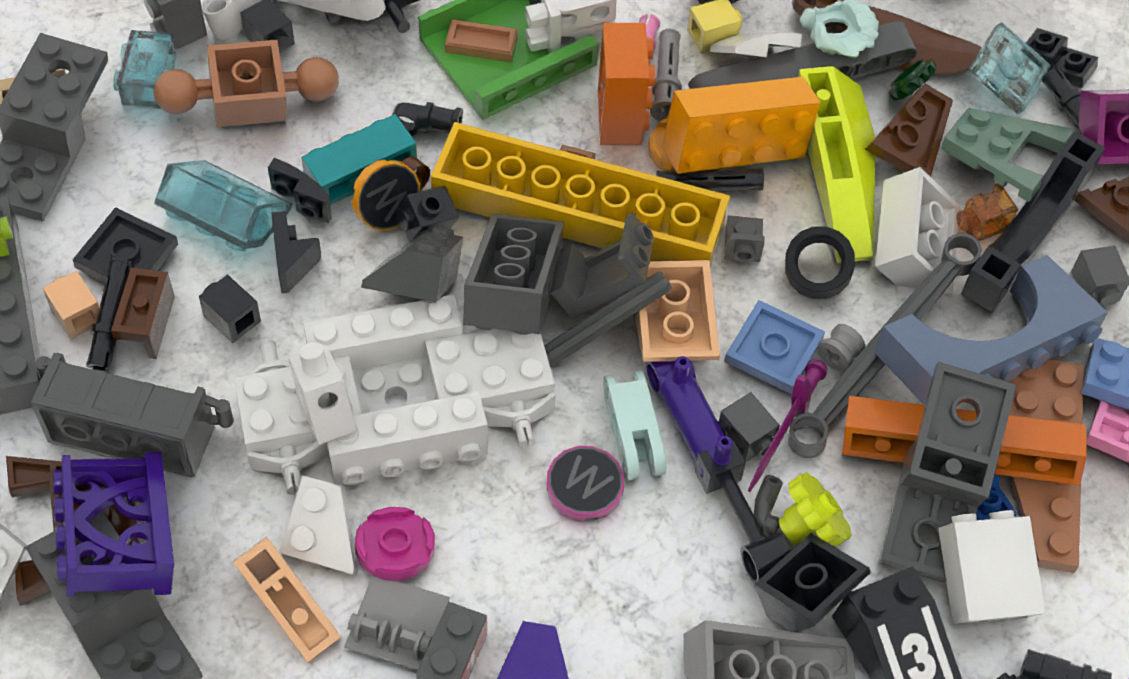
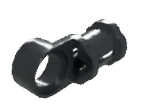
M402 102L394 107L392 115L396 114L411 136L417 135L419 131L429 133L430 130L450 133L454 122L462 124L463 108L448 109L435 106L433 102H427L426 106ZM400 117L409 118L414 123L406 122L402 120Z

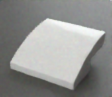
M776 32L739 34L712 44L710 52L738 56L767 57L768 46L800 48L802 34Z

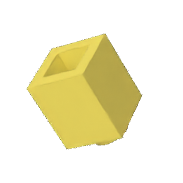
M715 0L690 8L687 31L701 54L709 52L712 44L722 39L739 35V30L742 27V17L738 9H734L729 0Z

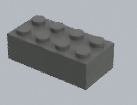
M491 214L464 284L463 325L475 326L481 330H509L522 335L540 334L551 298L553 280L563 246L564 222Z

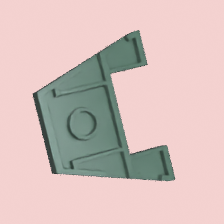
M968 108L944 137L941 149L975 170L979 169L980 166L995 175L994 182L1002 187L1007 186V183L1019 189L1018 196L1030 202L1040 187L1043 175L1012 163L1028 142L1058 153L1075 130Z

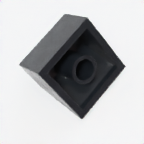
M810 533L754 585L766 616L790 632L799 633L814 627L858 586L871 571L868 566Z

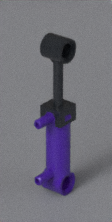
M681 356L675 361L646 362L645 368L649 383L653 391L658 396H662L696 462L695 473L704 491L708 494L721 488L723 489L750 541L748 545L742 546L741 558L749 578L755 584L791 551L790 545L781 533L771 536L764 535L737 484L742 480L746 462L735 441L725 436L696 381L692 361L687 357Z

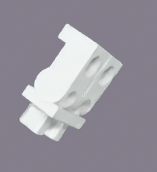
M541 0V3L525 6V16L529 29H525V37L530 51L533 52L547 48L550 54L592 34L600 46L603 23H615L617 0Z

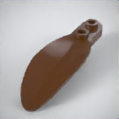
M792 0V7L798 15L802 16L803 11L807 8L814 9L815 6L818 9L825 8L837 1L844 0ZM869 6L879 21L878 26L895 21L903 22L917 49V55L913 60L893 69L903 72L921 59L924 61L932 59L937 65L933 76L954 75L976 68L982 59L983 62L986 59V50L973 42L934 29L899 14ZM830 22L824 25L837 33L848 29L847 25L840 22Z

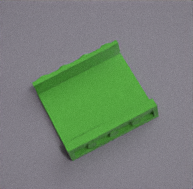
M453 0L418 16L419 40L482 120L596 66L599 46L597 40L590 34L550 54L547 48L531 52L525 37V29H529L525 16V6H530L529 0ZM451 20L518 29V38L512 62L445 52V42Z

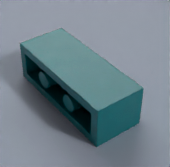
M396 114L385 119L377 120L370 126L357 132L346 134L339 140L324 147L315 148L302 156L301 160L303 172L319 184L329 196L330 205L355 193V189H353L355 181L366 167L384 159L386 161H403L408 157L417 158V147L415 140Z

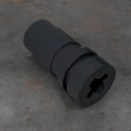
M1030 649L1026 652L1019 674H1023L1029 679L1112 678L1111 672L1100 668L1093 671L1091 665L1084 663L1081 667L1072 664L1071 661Z

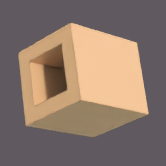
M77 271L67 276L59 277L51 284L43 287L50 309L70 340L89 331L92 328V324H96L100 310L98 302Z

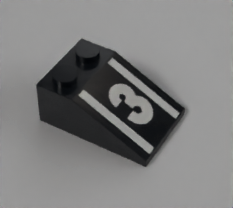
M913 567L850 592L833 613V620L870 679H962L936 602Z

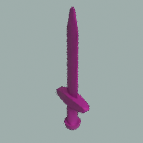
M821 360L810 361L805 367V376H797L791 397L792 407L762 458L750 483L748 492L752 491L763 475L794 417L808 412L814 389L819 380L825 379L827 375V366Z

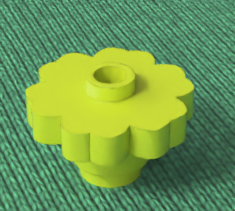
M806 472L798 475L788 483L789 494L795 503L784 510V516L779 519V525L783 533L793 544L798 545L810 533L819 536V538L834 547L841 545L852 537L851 527L843 517L841 507L832 494L823 488L817 478Z

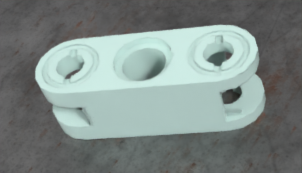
M642 370L634 371L633 381L618 384L613 375L604 376L603 388L606 406L625 479H639V462L648 461L653 476L666 474L664 446L644 372Z

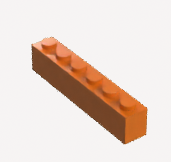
M849 396L842 455L904 463L907 450L917 438L925 406L922 404ZM956 409L958 417L963 421L971 422L976 419V411ZM1009 415L994 474L1080 485L1087 457L1086 425Z

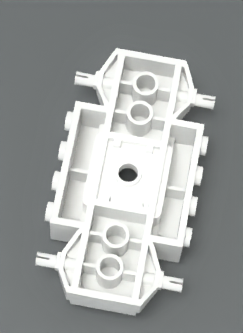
M455 295L443 296L437 302L422 300L303 322L306 343L317 342L328 346L345 383L357 432L318 444L298 399L290 362L278 359L276 342L273 340H268L270 353L267 351L266 341L261 342L259 345L263 363L243 376L233 377L251 470L282 473V476L285 477L286 492L288 494H294L292 480H295L296 490L298 491L302 468L314 464L328 455L334 484L355 485L368 478L378 476L395 477L408 470L418 468L430 470L441 466L443 463L458 460L470 462L478 459L480 456L488 455V427H512V430H516L519 446L526 448L527 440L528 447H531L535 444L531 423L549 415L555 408V382L541 333L522 335L509 330H481L476 328L471 333L463 334ZM328 392L320 396L318 400L320 407H331ZM393 394H401L407 400L400 406H392L386 402V399Z

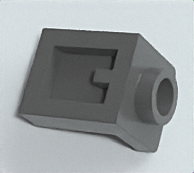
M728 215L724 259H733L739 262H760L765 242L763 219Z

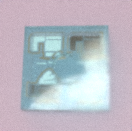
M1000 22L993 28L968 71L1016 114H1019L1026 109L1050 64L1003 22Z

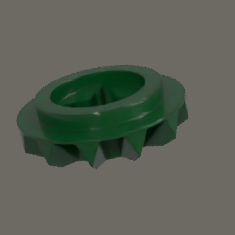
M921 59L912 64L893 80L890 85L892 88L888 92L889 96L893 101L900 100L921 88L935 74L936 63L932 59L926 61Z

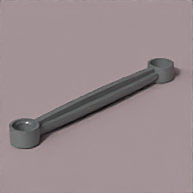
M958 233L949 237L944 245L941 257L942 262L906 299L885 325L910 314H913L922 321L956 276L969 275L971 269L981 256L982 249L979 241L965 233ZM954 248H964L970 251L974 258L965 262L958 261L950 255L949 251ZM883 327L843 373L813 413L800 414L793 419L789 428L788 443L795 454L807 458L819 455L826 446L828 428L848 407L849 396L858 397L886 365L874 353ZM809 426L818 430L822 439L815 444H804L795 437L794 433L801 427Z

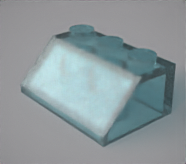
M206 160L167 164L154 201L155 205L166 210L165 214L179 221L187 220L196 225L195 229L198 232L208 236H218L226 240L225 244L228 247L237 251H246L250 248L262 246L273 233L271 213L286 211L287 215L293 203Z

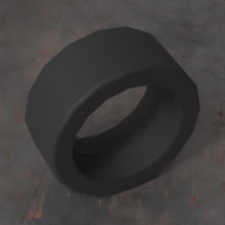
M813 226L800 231L790 241L785 254V274L790 285L799 294L811 299H828L838 295L849 285L854 273L855 252L850 241L840 231L827 226ZM813 243H825L832 246L838 251L841 258V269L838 275L826 283H814L807 280L801 274L798 267V258L801 251Z

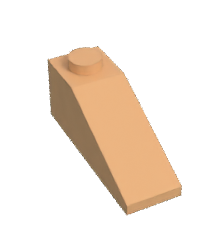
M267 536L233 560L234 565L307 662L341 638V635Z

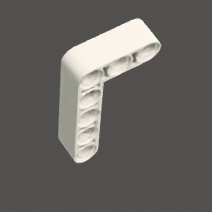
M204 0L201 6L215 38L225 40L234 37L242 30L240 12L262 0ZM277 0L367 21L379 17L385 10L383 0Z

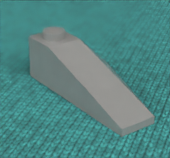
M704 620L683 634L684 675L687 679H855L854 653L846 639Z

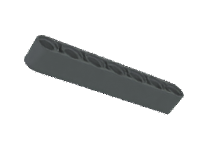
M895 21L878 26L877 32L879 34L874 40V47L859 51L857 58H850L837 53L833 55L824 53L816 47L815 43L800 46V48L770 54L767 57H759L700 73L689 81L688 87L689 89L795 78L798 77L799 69L830 66L835 67L850 79L907 64L916 57L917 49L905 24L901 21Z

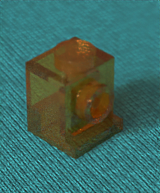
M997 183L994 184L990 193L985 195L977 194L971 197L966 202L964 210L957 212L956 219L962 231L981 241L1003 233L1016 217L1018 207L1004 187Z

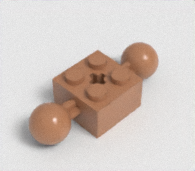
M277 40L207 45L210 79L195 80L190 73L184 70L170 69L160 74L156 79L153 95L158 106L171 114L186 113L195 106L197 100L213 99L216 127L287 121L286 92L298 91L307 100L314 102L324 101L336 92L339 85V75L335 66L330 61L320 57L304 60L296 71L282 72Z

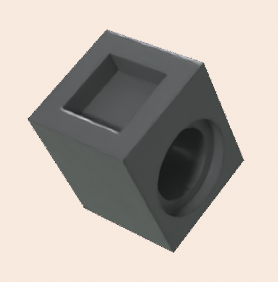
M752 392L721 410L718 421L725 436L735 441L745 462L756 455L759 458L764 457L780 427V424Z

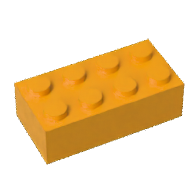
M804 77L676 90L673 93L662 148L677 174L805 158L821 102Z

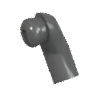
M766 475L764 477L754 504V516L763 533L769 536L776 534L780 527V518L771 515V512L783 485L782 480L773 475Z

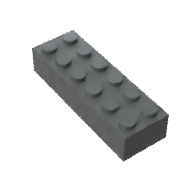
M8 196L0 198V218L7 216L13 238L7 240L10 255L0 257V415L32 408L31 400L41 381L35 365L36 360L40 357L18 223Z

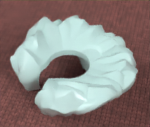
M858 0L837 1L820 9L816 6L814 9L807 8L803 11L799 20L802 28L811 32V39L815 42L816 47L821 49L822 52L831 55L837 53L850 58H857L859 51L874 47V40L879 34L877 32L879 21L876 19L874 12L871 11L866 3H860ZM830 22H840L847 25L848 29L844 32L833 34L827 33L824 25Z

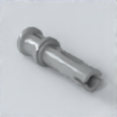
M669 28L662 30L659 35L658 74L655 78V86L652 87L654 101L652 102L650 114L658 121L668 118L673 93L676 90H682V84L678 79L679 42L681 35L677 30Z

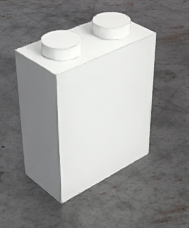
M1009 510L990 513L989 520H977L976 514H963L953 516L951 524L938 528L953 625L1026 618L1046 614L1030 516L1014 517V511Z

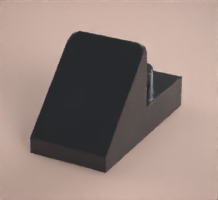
M286 211L273 212L271 215L281 293H289L321 260L319 238L297 240L296 226L288 225Z

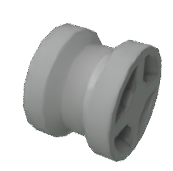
M838 324L831 331V337L822 340L817 349L821 359L828 366L837 371H845L852 364V358L857 357L866 346L864 339L855 329L846 324Z

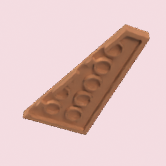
M1048 359L1037 369L1029 368L1021 372L1015 379L1010 381V383L1016 384V389L1009 415L1082 424L1083 394H1081L1084 379V365ZM1010 476L1012 482L1010 488L1014 500L1018 501L1022 517L1030 516L1038 567L1075 573L1079 567L1081 483L1080 485Z

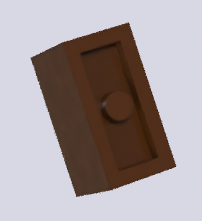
M131 267L111 329L114 339L144 342L150 359H157L175 298L168 272Z

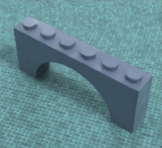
M1045 255L1022 265L1010 289L1012 295L1019 302L1025 316L1026 326L1020 331L995 340H965L938 332L925 325L913 314H910L883 326L874 353L925 406L934 369L938 362L1010 382L1021 372L1029 368L1037 369L1050 358L1057 355L1060 357L1065 356L1074 347L1082 343H1092L1103 330L1101 325L1108 312L1048 255Z

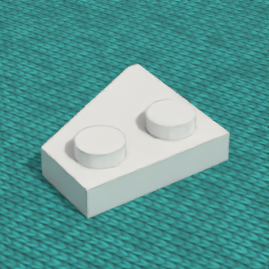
M302 475L279 553L352 575L356 574L357 563L353 557L350 539L352 533L350 521L346 516L345 508L347 503L343 486Z

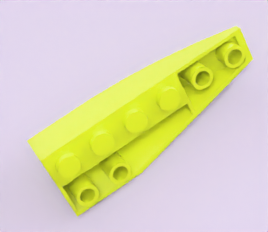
M833 66L799 69L798 77L805 78L821 102L807 151L827 227L840 231L850 241L855 252V262L871 261L873 259L875 155L865 150V148L873 141L875 135L861 86ZM833 248L837 264L841 263L840 255L835 248Z

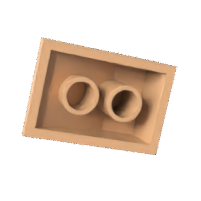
M709 260L651 261L647 279L657 272H662L668 278L672 289L634 314L643 362L675 361L681 356L687 357L690 361L719 360L720 351Z

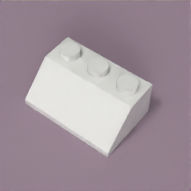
M921 167L884 180L880 224L878 226L877 254L875 255V267L895 285L917 288L942 262L941 257L945 242L949 237L957 234L959 204ZM956 248L951 249L949 253L955 259ZM954 280L944 293L953 292Z

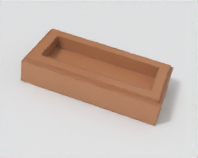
M452 19L445 42V52L512 62L518 38V29Z

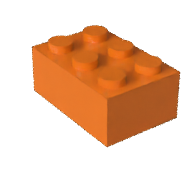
M603 23L597 90L600 145H641L643 131H649L650 114L649 110L646 109H652V88L648 87L655 86V65H650V61H648V59H653V38L646 35V23Z

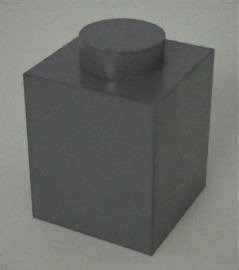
M1115 245L1081 250L1071 270L1075 281L1102 306H1109L1120 301L1129 285L1128 273Z

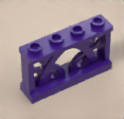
M145 452V458L71 459L70 455H62L61 470H53V495H61V497L54 498V522L63 523V526H56L55 547L56 551H64V555H57V581H65L66 597L75 596V592L154 589V595H171L174 556L162 452ZM77 484H87V488L90 491L81 492L75 486ZM97 484H103L106 489L102 490ZM139 501L142 505L134 507L130 506V503ZM73 503L80 505L75 512L73 510ZM113 504L124 516L138 521H147V523L136 524L126 529L120 535L118 541L99 532L89 522L101 511ZM75 536H76L82 543H80V544H78V545H75ZM133 538H142L146 541V543L139 544L133 540L132 546L127 545ZM84 556L95 558L93 565H82L80 559ZM106 557L112 559L109 565H100L105 561Z

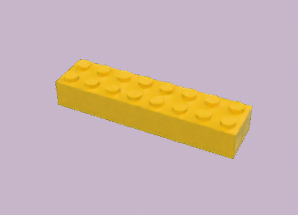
M454 122L431 174V189L445 186L456 209L489 218L491 214L561 221L564 222L563 238L602 249L622 240L626 216L634 213L641 223L644 222L650 227L654 236L650 262L709 260L711 267L725 223L730 196L457 122Z

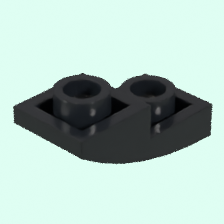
M1040 28L1034 31L1022 47V54L1040 68L1049 72L1054 68L1060 67L1071 84L1082 88L1098 67V57L1068 48V37Z
M274 157L268 166L271 189L284 197H294L296 212L301 213L304 217L329 223L332 216L330 200L326 192L307 174Z

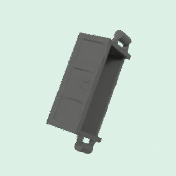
M54 353L51 359L47 356L39 357L35 363L41 381L31 400V405L44 435L50 443L115 459L145 458V452H162L164 471L195 477L214 431V425L228 428L234 423L229 401L225 399L218 400L206 395L203 387L198 386L195 393H188L107 372L66 363L62 353ZM211 407L215 408L216 415L212 414Z

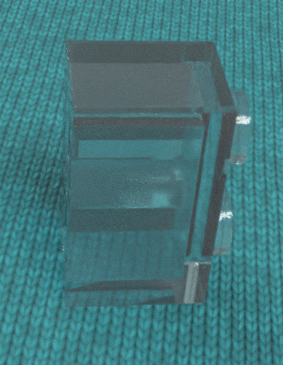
M131 30L128 43H123L121 47L120 70H115L113 78L114 90L119 91L122 105L161 109L154 99L153 87L160 74L174 69L177 55L171 33Z

